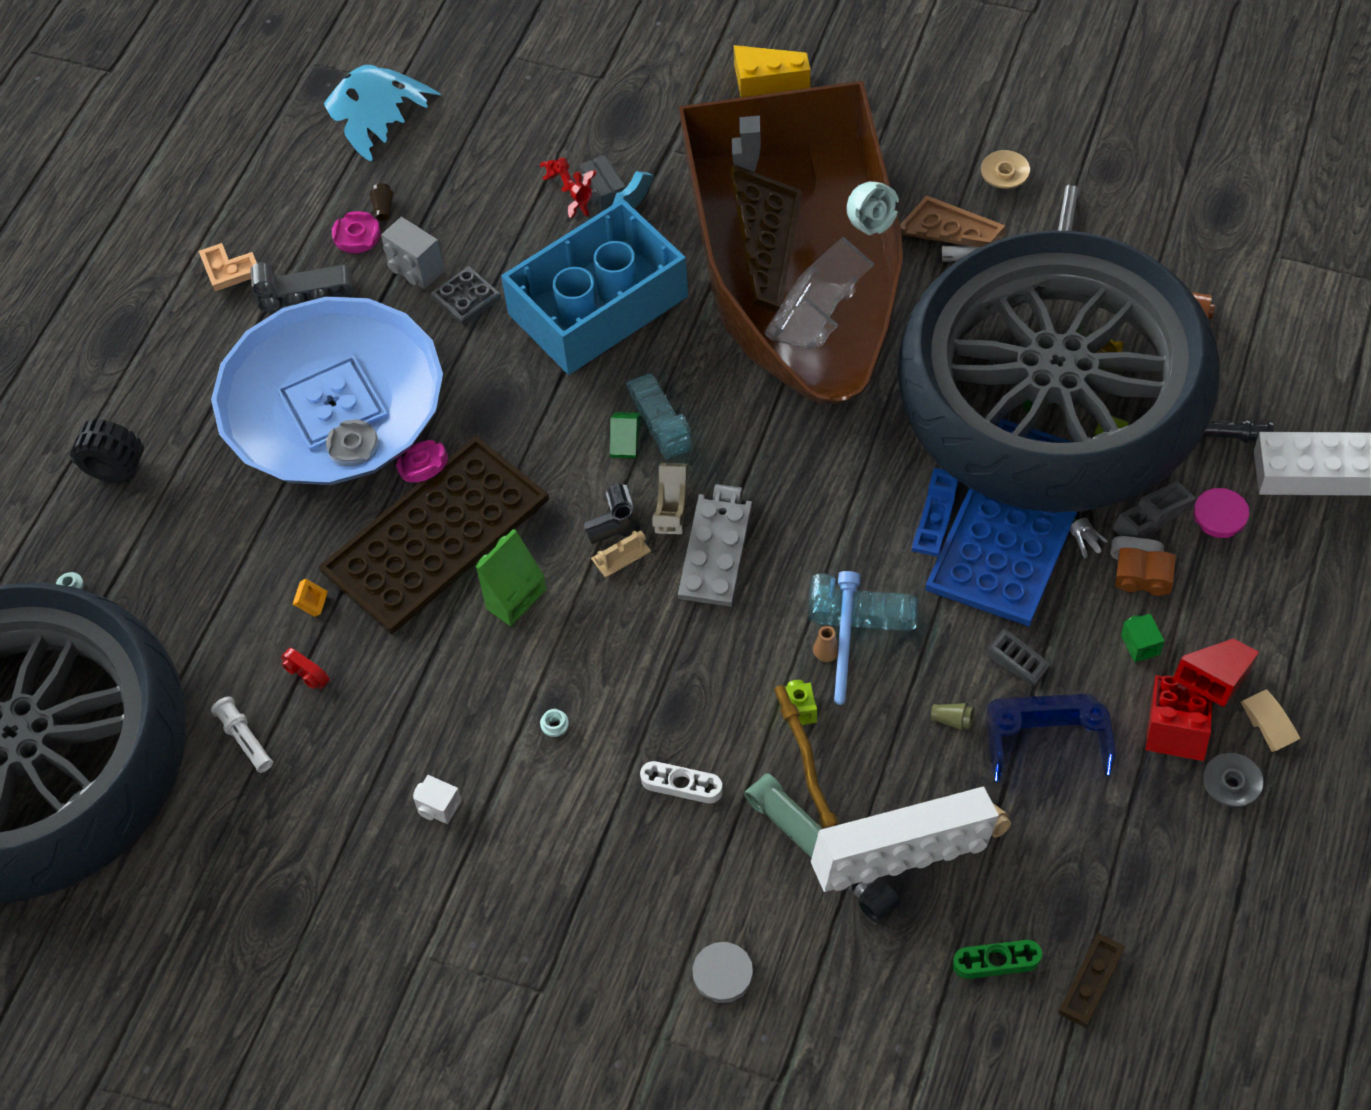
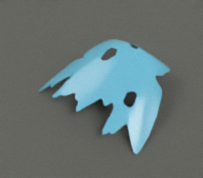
M362 65L344 77L326 99L324 105L335 121L348 119L344 128L346 138L366 160L372 161L373 157L369 148L373 144L368 137L367 128L385 143L387 141L386 133L388 132L386 123H393L394 121L405 122L396 106V103L403 102L401 97H407L417 104L428 108L427 100L419 92L440 96L441 94L399 72L378 68L374 65ZM395 80L405 85V88L398 89L392 85V81ZM349 88L355 89L358 93L359 99L357 101L351 99L346 94Z

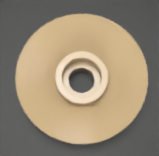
M1001 150L985 157L981 164V174L990 185L997 188L1010 189L1022 185L1028 179L1030 165L1021 154L1014 151Z

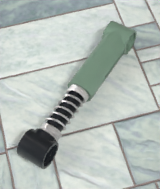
M765 773L744 792L745 798L757 812L769 817L812 858L819 830L823 828L784 792L783 787L772 775ZM884 881L860 882L849 886V890L854 891V895L859 898L857 902L860 909L875 923H879L900 903L898 895Z

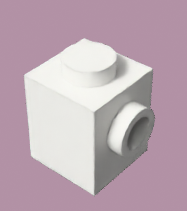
M427 775L423 783L417 785L413 794L418 813L428 820L435 818L446 824L449 823L462 801L457 787L430 775Z

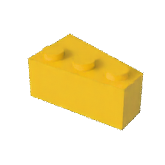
M734 45V66L741 98L810 88V65L807 53Z

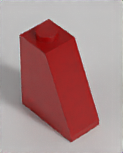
M1233 638L1184 655L1177 667L1173 680L1225 707L1250 673L1259 652Z

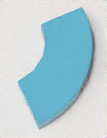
M636 171L627 188L622 192L616 193L613 204L624 199L632 208L636 209L647 194L654 175Z

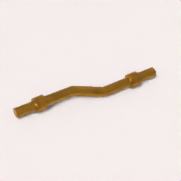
M779 685L774 688V692L782 707L780 710L785 722L789 723L801 750L807 788L820 815L819 822L823 829L839 825L838 819L834 812L831 813L818 784L812 746L800 722V712L796 704L791 702L785 686Z

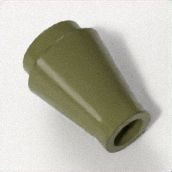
M968 703L933 704L931 721L940 722L961 731L972 729L975 717V708L973 706H968Z

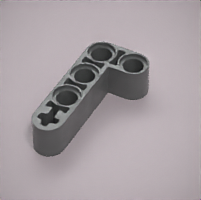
M259 262L250 268L252 291L257 306L265 312L277 311L288 306L322 297L348 298L354 292L351 270L344 265L276 277L272 266L268 263Z

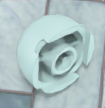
M863 183L856 187L849 196L847 215L852 225L865 234H881L892 225L898 211L895 210V202L899 203L898 196L895 190L883 183Z

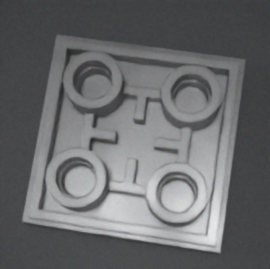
M470 266L431 292L432 299L462 326L501 300L500 293Z

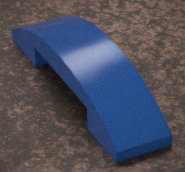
M938 468L933 470L919 528L917 527L913 541L912 552L936 557L940 554L959 480L951 476L946 470Z

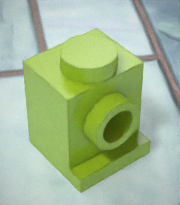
M803 680L790 681L785 688L791 702L796 704L800 712L799 719L801 724L817 723V707L811 682L804 683Z

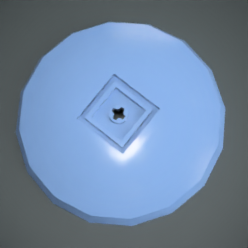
M322 297L282 308L247 330L221 362L211 401L219 435L245 464L288 483L334 485L373 474L412 447L436 412L443 372L433 340L406 313L369 298ZM334 401L336 405L332 407L329 402ZM356 419L367 422L375 429L378 435L379 448L376 454L368 461L353 466H340L332 461L326 449V438L329 432L347 420Z

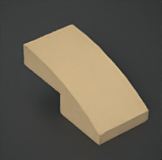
M1267 689L1241 701L1253 727L1259 726L1271 752L1301 739L1285 711Z

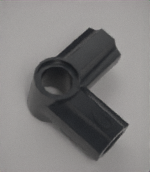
M620 483L611 485L609 490L605 492L611 510L610 513L584 522L591 544L617 534L629 537L633 531L638 532L640 530L641 522L636 514L627 485Z

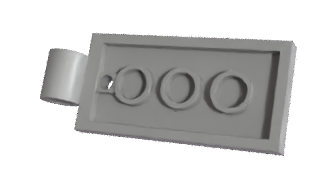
M715 484L713 500L705 499L703 494H699L680 581L678 599L732 607L752 510V501H746V505L741 504L742 487Z

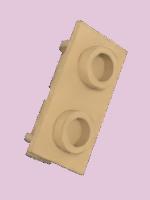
M633 531L629 537L604 551H598V554L593 556L591 560L603 576L607 578L647 555L651 550L644 542L646 538L643 532Z

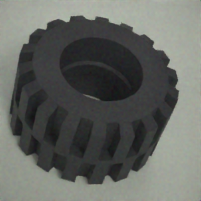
M93 419L81 425L70 450V457L72 462L76 464V467L89 476L109 483H125L133 478L144 452V445L141 439L134 435L135 433L124 426L111 421Z

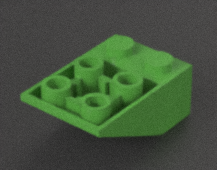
M514 529L507 536H503L498 541L496 547L489 554L484 555L476 566L486 609L510 627L547 590L542 571Z

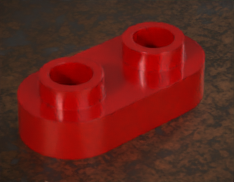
M288 648L281 656L283 661L282 667L291 675L296 673L301 676L304 683L310 688L315 689L317 687L323 689L330 681L329 676L322 668L293 648Z

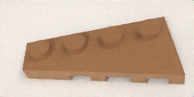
M927 195L900 224L903 236L974 247H982L1000 240L1007 233L1006 226Z

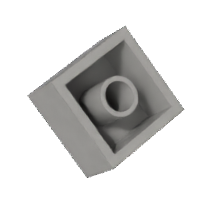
M400 217L381 234L389 269L396 274L399 273L404 276L412 285H418L425 290L445 272L438 239L403 217Z

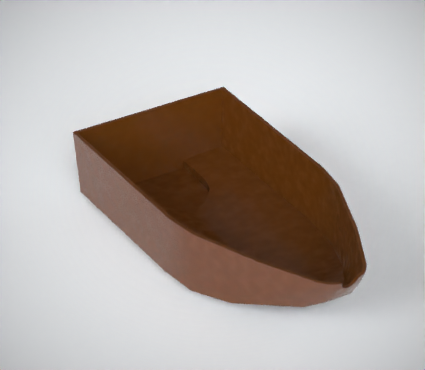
M856 81L679 106L686 160L712 292L724 328L751 360L804 398L818 404H835L856 398L864 392L886 343L896 306L903 263L902 233L898 216H896L892 225L885 232L867 235L853 226L847 215L848 198L859 185L866 182H879L890 187L864 82ZM760 116L761 146L755 173L802 190L782 306L778 313L755 305L752 298L730 169L734 164L732 138L740 137V117Z

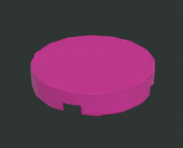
M349 212L341 220H336L332 227V238L335 245L347 253H363L370 250L378 243L381 237L379 222L373 218V215L367 212Z
M432 440L422 441L412 445L406 451L407 454L403 458L400 456L396 467L403 480L415 483L435 476L444 468L448 461V454L442 443L436 444Z
M1214 488L1205 491L1198 497L1193 509L1194 520L1196 524L1198 523L1202 527L1201 530L1206 534L1216 538H1229L1245 529L1249 518V506L1238 493L1226 488Z

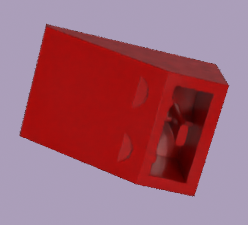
M1155 675L1145 750L1204 761L1211 734L1212 700L1173 680V676Z

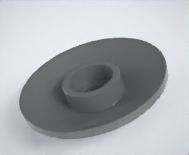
M1237 753L1220 754L1211 759L1205 767L1203 782L1207 792L1214 800L1225 806H1247L1253 803L1262 792L1263 775L1261 770L1251 759ZM1227 782L1235 783L1236 787L1229 786Z

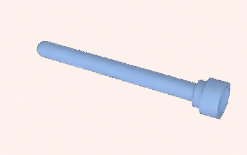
M851 571L839 572L838 585L840 590L843 591L834 696V701L837 705H843L846 700L854 592H857V587H860L861 574Z

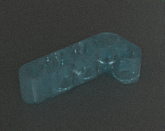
M648 373L628 381L627 388L664 458L669 460L691 451V435L688 423L682 413L679 415L675 414L654 375Z
M815 574L811 577L808 618L813 623L840 626L843 591L836 589V580L833 576ZM870 591L854 592L851 627L901 631L913 630L917 626L918 599L908 594Z

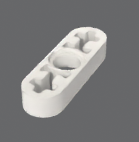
M656 761L646 763L640 771L642 785L650 791L704 803L717 802L723 793L721 779L711 773ZM653 772H658V777H655L654 781L649 780V776H652ZM667 774H669V776H668V785L665 784V779H667ZM683 776L688 778L690 783L685 788H677L673 784L674 780ZM694 780H698V785H696V791H693L695 787ZM709 784H713L714 789L710 793H706L705 788Z

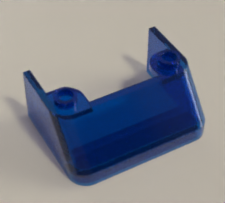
M1070 694L999 698L989 703L986 720L994 781H1000L1004 761L1001 736H1012L1019 732L1020 728L1083 725L1088 730L1098 731L1104 775L1111 774L1116 751L1108 709L1094 695Z

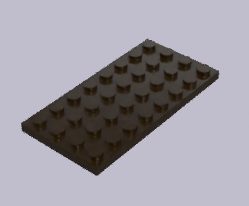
M475 436L448 458L447 464L438 474L419 482L318 567L324 576L392 635L494 548L503 536H507L513 529L515 530L549 500V495L478 436Z

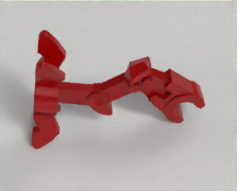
M565 157L541 162L540 167H546L547 170L546 175L542 177L543 180L555 179L560 174L564 183L561 191H571V197L574 201L568 206L569 218L575 217L578 207H580L585 216H589L587 202L592 196L590 188L591 179L595 177L597 171L592 170L584 174L583 183L581 181V173L575 172L573 177L576 183H574L568 172L569 163Z

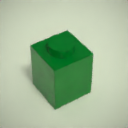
M1151 613L1144 616L1135 615L1124 621L1121 637L1134 663L1161 655L1165 641Z

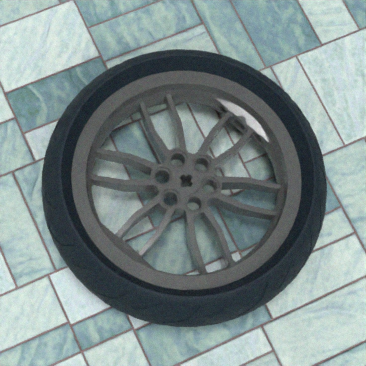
M1057 230L1030 232L997 240L972 251L948 267L922 294L921 299L909 317L902 336L897 371L900 396L911 427L925 450L944 470L967 487L986 497L1015 507L1043 512H1076L1102 508L1134 497L1160 483L1183 463L1202 438L1214 412L1220 383L1219 355L1209 319L1188 287L1172 271L1141 250L1123 242L1091 233ZM1042 300H1070L1086 304L1080 309L1067 333L1057 334L1054 331L1047 308ZM1024 302L1026 304L1029 303L1039 322L1041 331L1034 333L1016 315L1012 308ZM1099 308L1115 314L1106 325L1088 337L1081 335L1084 326ZM999 311L1011 334L1021 346L996 341L962 339L975 325ZM1128 322L1147 339L1158 356L1131 352H1096L1110 342L1124 323ZM959 355L992 360L1002 364L990 366L953 364L954 356ZM1124 371L1162 373V382L1128 378L1113 373ZM955 381L985 385H1018L1004 395L984 419L961 396L956 388ZM1093 390L1123 397L1157 398L1153 407L1136 422L1118 429L1107 407ZM1030 400L1033 402L1030 412L1013 433H1009L996 426L1007 413L1025 401ZM1057 403L1060 405L1067 429L1075 443H1050L1031 440L1025 437L1034 429L1047 404ZM1080 404L1098 421L1104 433L1096 435L1092 439L1090 437L1087 438L1076 416L1074 406Z
M18 583L0 586V658L28 652L20 667L12 699L7 702H0V828L9 812L17 778L21 775L28 774L43 798L56 811L55 814L32 825L0 832V903L22 901L59 891L90 877L113 862L153 822L175 784L182 763L186 742L185 699L178 673L170 656L156 636L129 611L111 600L87 590L51 583ZM45 651H62L52 672L32 696L34 680ZM77 655L97 662L110 674L117 684L115 688L81 695L52 707L66 684ZM123 702L124 714L121 716L86 724L66 725L87 713ZM121 732L110 760L101 774L92 783L71 762L52 751L56 746L92 742ZM49 766L73 778L83 788V790L74 794L67 804H61L48 791L40 777V774L48 769Z

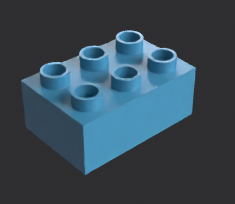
M621 199L501 275L508 314L568 375L689 297L686 257L624 199Z

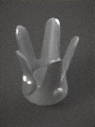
M1087 518L1074 519L1075 522L1071 525L1070 532L1077 539L1083 557L1087 558L1088 556L1083 539L1088 542L1096 553H1101V547L1097 542L1098 537L1105 543L1108 541L1092 528Z

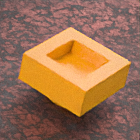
M304 579L299 583L292 605L316 617L321 614L328 591L308 579Z

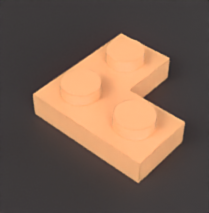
M222 243L199 251L214 291L250 280V268L257 263L253 252L229 260Z

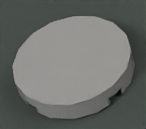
M356 419L340 423V426L336 429L333 428L326 438L327 452L332 461L340 466L362 464L372 458L379 448V439L375 429L367 422Z
M728 942L713 943L703 948L696 956L692 967L694 984L699 993L717 1003L733 1002L741 998L747 992L753 979L752 961L748 954L738 945Z

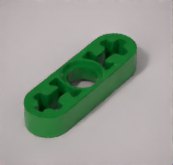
M1032 940L964 947L955 953L953 969L959 977L964 979L1029 972L1035 970L1040 965L1042 950ZM1024 950H1028L1030 955H1034L1032 961H1027L1026 957L1022 956ZM1010 951H1014L1013 957H1016L1015 964H1011L1012 955ZM998 952L1005 956L1006 963L1002 966H994L990 963L988 957L992 953ZM980 955H984L983 965L985 968H981V962H979ZM968 957L970 962H974L971 969H966L965 964H961L963 958Z

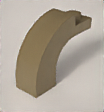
M661 463L659 465L658 502L656 512L652 518V527H655V533L682 534L687 502L688 464Z

